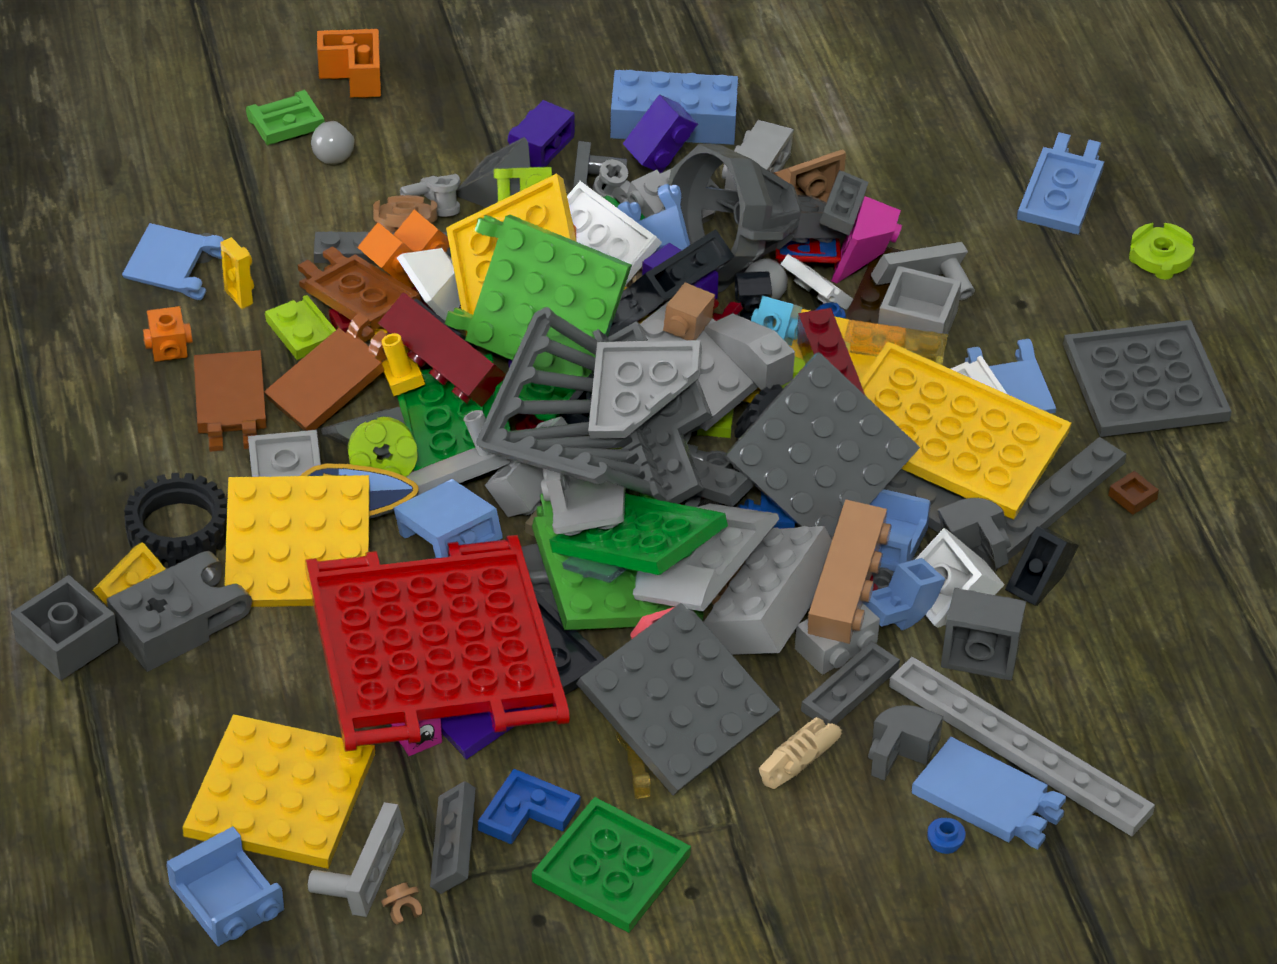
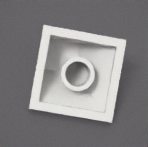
M442 248L403 253L397 257L424 301L438 316L446 320L448 311L453 312L454 308H459L460 299L452 257Z
M945 528L940 531L916 558H923L945 578L937 600L926 614L932 624L938 628L947 623L954 588L996 595L1004 586V583L981 557Z

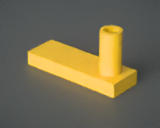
M379 327L376 330H374L375 335L380 330L384 331L386 334L388 332L383 327ZM396 333L385 336L382 339V345L387 359L381 363L385 370L383 373L393 396L425 385L418 364L407 356L410 349L403 344L401 336Z

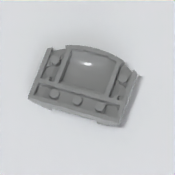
M710 503L697 507L725 513L728 526L692 551L689 557L681 559L661 575L637 571L635 588L633 589L635 600L675 607L682 603L688 609L704 611L779 520L778 514Z

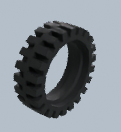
M178 472L171 473V479H166L165 474L157 476V483L149 479L144 482L145 489L138 486L134 490V496H129L124 510L128 543L131 548H134L143 542L162 565L168 562V568L205 551H210L216 556V549L221 551L225 546L227 498H225L222 489H218L216 483L211 481L207 484L206 477L199 476L194 480L192 473H186L184 478H180ZM179 503L196 505L207 510L212 516L211 521L203 529L191 535L176 538L159 536L148 531L143 526L144 520L152 512L164 506Z

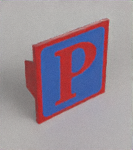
M808 238L805 243L791 240L783 248H776L775 250L776 259H778L779 264L780 261L785 259L787 254L801 262L834 263V268H836L837 261H841L839 238H833L831 243L820 242L813 238Z

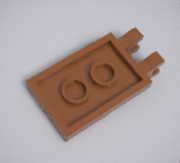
M333 246L323 251V257L331 263L324 268V271L319 270L309 260L298 265V271L306 277L299 281L301 288L350 320L361 312L369 319L370 324L368 326L373 331L381 327L378 322L403 292L413 300L417 298L420 301V293L356 254L349 258L343 256Z
M360 312L352 319L346 333L338 328L264 391L267 399L304 431L316 430L385 371L381 362L386 360L387 357L382 345V339L387 334L380 330L375 335L374 331L368 326L370 324L369 319ZM372 338L370 346H368L365 342Z
M261 350L194 355L198 434L208 433L209 450L212 452L223 451L222 432L242 430L244 449H249L248 436L257 435L256 429L267 428Z

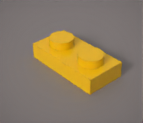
M231 237L220 242L224 289L237 305L243 309L253 304L252 290L254 289V282L250 274L252 258L245 247L241 248Z
M142 542L136 545L93 591L107 606V598L164 571L166 568Z

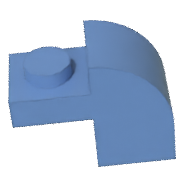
M923 558L897 564L889 586L872 591L870 601H863V604L880 618L879 625L881 627L895 623L901 630H905L922 619L932 608L939 596L945 578Z

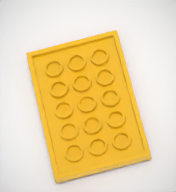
M889 341L860 380L866 397L920 447L901 469L962 497L990 500L1001 507L1004 511V516L1013 520L1065 440L1072 424Z

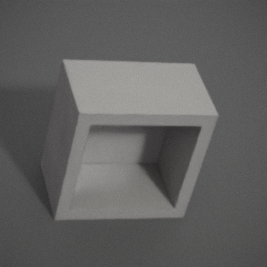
M898 266L880 306L878 326L906 332V344L941 353L958 311L961 281Z

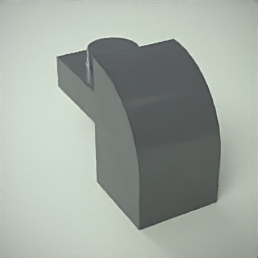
M967 498L938 509L942 529H947L970 549L982 545L995 568L1009 563L1006 549L1011 547L1007 535L1004 511L1000 506L983 498Z
M910 705L895 706L882 712L874 721L872 745L868 754V759L873 760L871 776L885 781L899 755L927 765L941 738L943 716Z

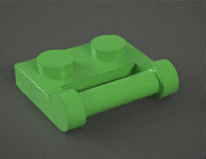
M305 90L295 92V96L261 106L256 104L246 106L249 122L254 124L266 145L311 133L324 123V117Z

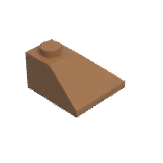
M842 149L774 172L773 174L792 184L797 195L814 196L827 202L839 170L843 172L845 170L846 152Z

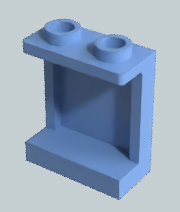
M453 479L393 507L400 535L408 538L417 533L433 545L435 558L448 557L447 543L458 542L459 545L497 541L503 538L497 508Z
M883 489L869 505L887 509L886 523L891 524L892 527L888 544H881L879 552L883 553L880 567L895 571L897 564L912 561L928 529L931 502L928 499Z
M233 826L167 861L169 885L217 946L229 940L239 938L245 931L263 921L272 920L278 913L284 910L281 886L278 883L270 885L243 852L241 835Z

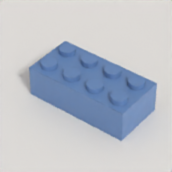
M615 70L610 138L626 139L660 94L678 102L698 123L685 142L734 145L738 76Z

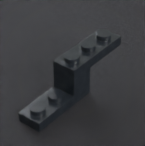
M716 229L646 272L628 288L623 290L608 337L632 323L640 321L662 307L673 298L685 282L692 285L735 257Z

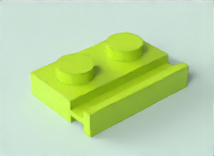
M308 295L303 296V300L297 303L293 300L265 311L266 322L296 360L304 358L336 331Z

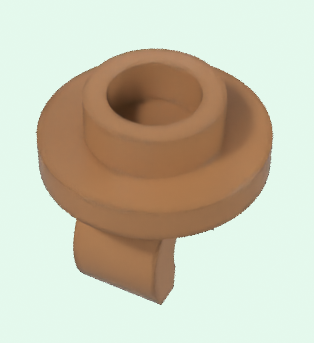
M406 882L385 891L387 898L383 899L381 903L383 907L393 905L390 915L396 925L403 922V917L400 913L402 906L410 907L415 918L422 914L420 902L413 898V896L419 893L417 886L409 888Z

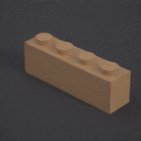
M845 499L809 611L808 634L850 644L854 630H861L865 610H861L863 601L869 602L871 599L874 581H870L872 573H879L883 553L879 552L881 544H888L892 525L886 523L887 509Z

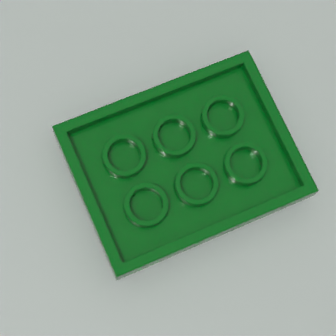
M491 353L483 355L494 363ZM432 368L422 370L421 373L425 385L397 395L405 425L411 431L417 445L418 456L414 471L475 448L464 422V417L472 411L482 410L485 418H487L495 400L494 393L482 407L472 399L466 404L451 392L455 385L450 381L444 386L429 374ZM507 421L504 429H506L507 431H511L509 422Z
M625 494L623 522L610 529H600L597 527L585 529L576 535L557 534L550 539L552 553L661 575L681 559L689 557L692 551L726 528L728 523L726 514L723 512Z

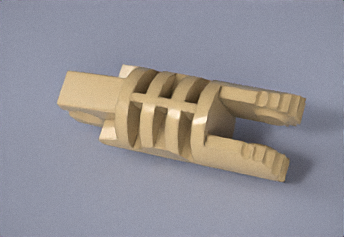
M817 717L808 722L787 741L782 743L780 747L776 748L773 754L759 767L763 784L775 789L794 776H797L800 771L804 770L838 741L842 734V729L833 723L825 725L824 720Z

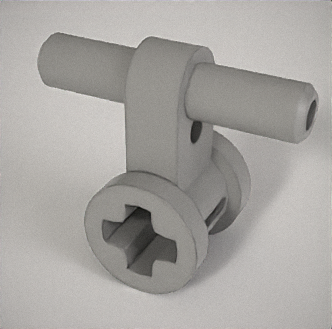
M613 159L603 162L599 170V176L596 177L593 183V191L602 197L608 195L617 199L620 203L628 202L626 195L631 183L626 180L628 177L626 166L622 162Z
M455 173L447 176L422 178L419 183L401 187L400 195H424L437 203L438 216H453L460 212V203L456 201V190L460 185V177Z

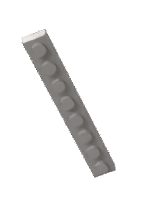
M911 657L890 677V688L924 709L942 715L945 722L1128 835L1133 836L1153 815L1155 804L916 658Z

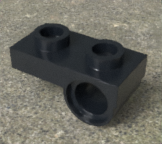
M769 271L735 273V302L741 303L743 307L740 311V317L751 321L754 310L756 308L759 309L762 296L772 298Z

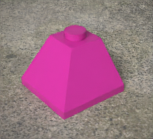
M864 197L851 232L844 238L840 250L841 261L836 263L831 282L837 284L883 254L889 241L896 242L902 225L897 223L901 210L869 197Z

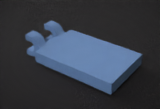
M1059 132L1053 149L1047 147L1042 149L1018 209L1017 220L1078 235L1103 172L1104 161H1100L1098 156L1101 142L1089 140L1084 155L1079 156L1069 153V148H1067L1071 135Z
M953 737L949 738L912 784V794L1008 843L1014 836H1017L1037 850L1045 841L1046 835L1042 831L1047 826V821L1055 825L1058 824L1064 816V810L1060 808L1066 801V796L1055 791L1047 793V784ZM1036 812V813L1042 815L1045 819H1043V818H1041V817H1039V816H1035V815H1033V814Z

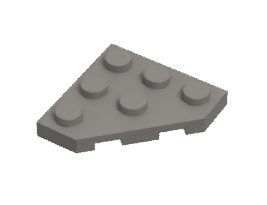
M700 340L597 342L588 428L590 438H626L700 377L702 354Z

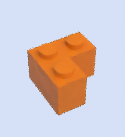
M379 29L317 31L319 79L349 78L350 97H381Z
M414 209L394 234L378 222L357 248L393 278L413 288L415 285L397 257L403 253L439 248L447 252L450 246L448 237Z

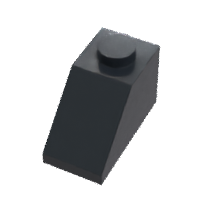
M1037 526L1005 590L1037 606L1063 578L1079 545L1049 529Z

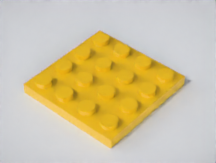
M557 173L446 227L462 310L472 315L474 314L498 240L496 237L485 236L474 231L478 218L483 219L484 215H488L504 222L505 216L513 215L576 241L564 179Z
M369 475L228 477L225 586L235 583L241 585L252 598L251 607L314 606L309 582L306 577L305 559L316 558L317 561L365 556V553L369 552Z
M233 714L185 820L183 835L184 837L206 841L233 826L241 835L242 850L329 869L375 756V745L357 746L356 751L345 752L343 740L340 737Z

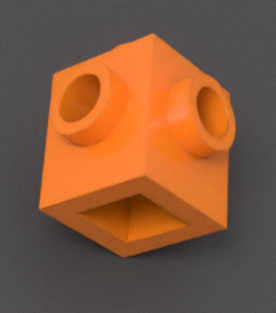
M180 306L147 310L149 329H143L145 349H152L154 362L187 358L186 344L192 343L190 323L183 324Z

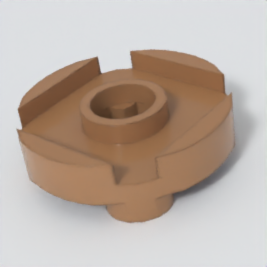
M391 196L388 197L387 204L380 206V200L373 204V219L390 232L398 230L415 209L432 223L438 218L437 203L431 200V205L425 204L424 197Z

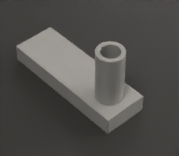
M963 242L883 254L871 273L876 285L891 283L897 267L902 266L934 275L943 274L947 278L961 281L959 300H965L975 292L974 287L960 265L968 253Z
M482 410L472 411L464 417V422L475 448L413 471L409 476H406L418 485V495L450 479L461 483L511 463L510 459L485 452L477 446L476 440L486 420Z
M384 802L352 875L312 870L308 879L309 892L347 898L352 915L367 917L405 831L399 805Z

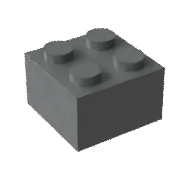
M70 575L11 612L16 642L60 681L118 643L115 614Z
M954 588L946 623L941 667L1012 681L1019 651L1026 601Z

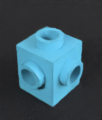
M762 296L759 309L756 308L754 310L751 321L776 331L788 345L792 346L793 340L797 339L798 313H801L802 307Z

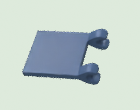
M665 184L658 188L659 198L666 210L640 220L641 208L637 202L629 203L625 201L618 205L617 208L662 242L655 252L668 243L681 250L690 245L680 206L681 190L678 185L670 186Z
M149 223L122 276L125 279L181 292L192 299L201 300L206 293V289L201 287V279L189 277L202 251L222 259L220 242L224 241V239L217 235L206 237Z
M1018 340L1017 345L1019 349L1015 352L1018 362L989 366V368L1008 395L1048 413H1056V406L1036 361L1031 340ZM980 347L967 348L968 357L965 358V362L968 361L970 364L977 361L979 356L983 358Z

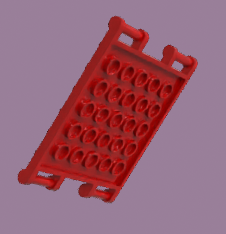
M518 535L506 536V540L459 545L458 542L447 543L448 557L380 565L377 551L366 552L365 556L317 561L316 558L305 559L306 577L310 586L345 752L356 751L357 746L408 740L409 744L419 743L421 736L418 721L490 712L494 733L505 732L507 727L556 721L557 725L569 724L570 717L567 700ZM553 704V707L504 712V710ZM405 722V725L362 731L354 730L364 727L397 724Z

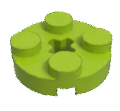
M1154 223L1139 227L1133 233L1129 259L1132 263L1137 264L1148 272L1154 273L1157 278L1164 280L1172 278L1174 274L1186 270L1192 264L1195 247H1193L1192 236L1186 230L1169 223H1164L1163 228H1153Z
M377 417L376 420L360 424L353 431L348 442L349 462L352 465L389 470L406 477L412 472L417 461V445L411 431L404 423L391 417ZM384 444L389 445L390 457H384L382 460L377 459V453L373 451L374 448H382Z

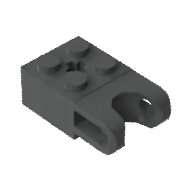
M201 552L107 598L108 609L115 614L117 636L147 672L210 641L209 635L241 620L249 613L252 598L241 585L235 583L220 588L213 587L220 581L222 564L212 552Z

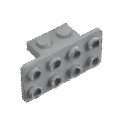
M543 469L542 493L545 501H551L553 509L552 527L555 534L576 535L585 529L597 527L600 529H610L624 521L625 487L607 481L599 485Z

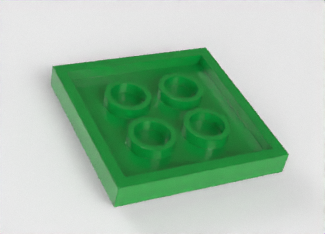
M594 797L533 870L532 882L630 933L690 857L691 846Z

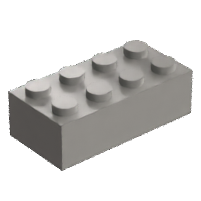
M825 526L772 528L745 560L737 575L730 581L729 586L721 598L714 604L712 611L704 621V624L731 654L780 653L812 604L832 542Z

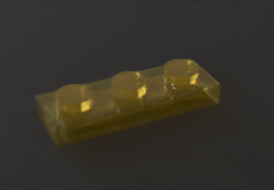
M849 320L844 342L849 353L877 357L889 341L943 365L948 334Z

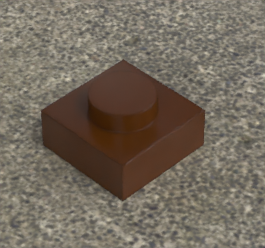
M1133 471L1112 484L1108 496L1134 515L1156 501L1159 490L1136 471Z

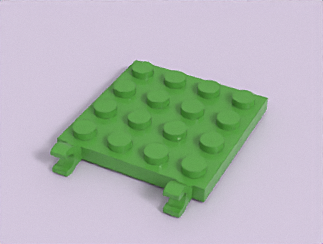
M484 215L483 219L478 218L474 231L485 236L498 238L474 314L472 315L465 310L454 308L453 312L448 311L444 324L452 328L467 330L466 341L511 360L515 357L534 313L545 307L550 308L555 314L594 339L593 332L597 329L608 337L632 264L513 215L505 216L504 222L488 215ZM550 327L546 336L551 340L596 357V355ZM547 352L538 354L532 366L536 370L588 377L592 370Z
M543 493L540 494L542 506H537L536 508L538 517H534L532 529L564 630L636 627L643 616L675 607L635 600L633 589L635 588L637 570L552 553L550 539L557 535L552 527L553 509L551 501H545ZM640 493V497L655 499L654 497ZM693 610L702 620L704 616L703 611Z

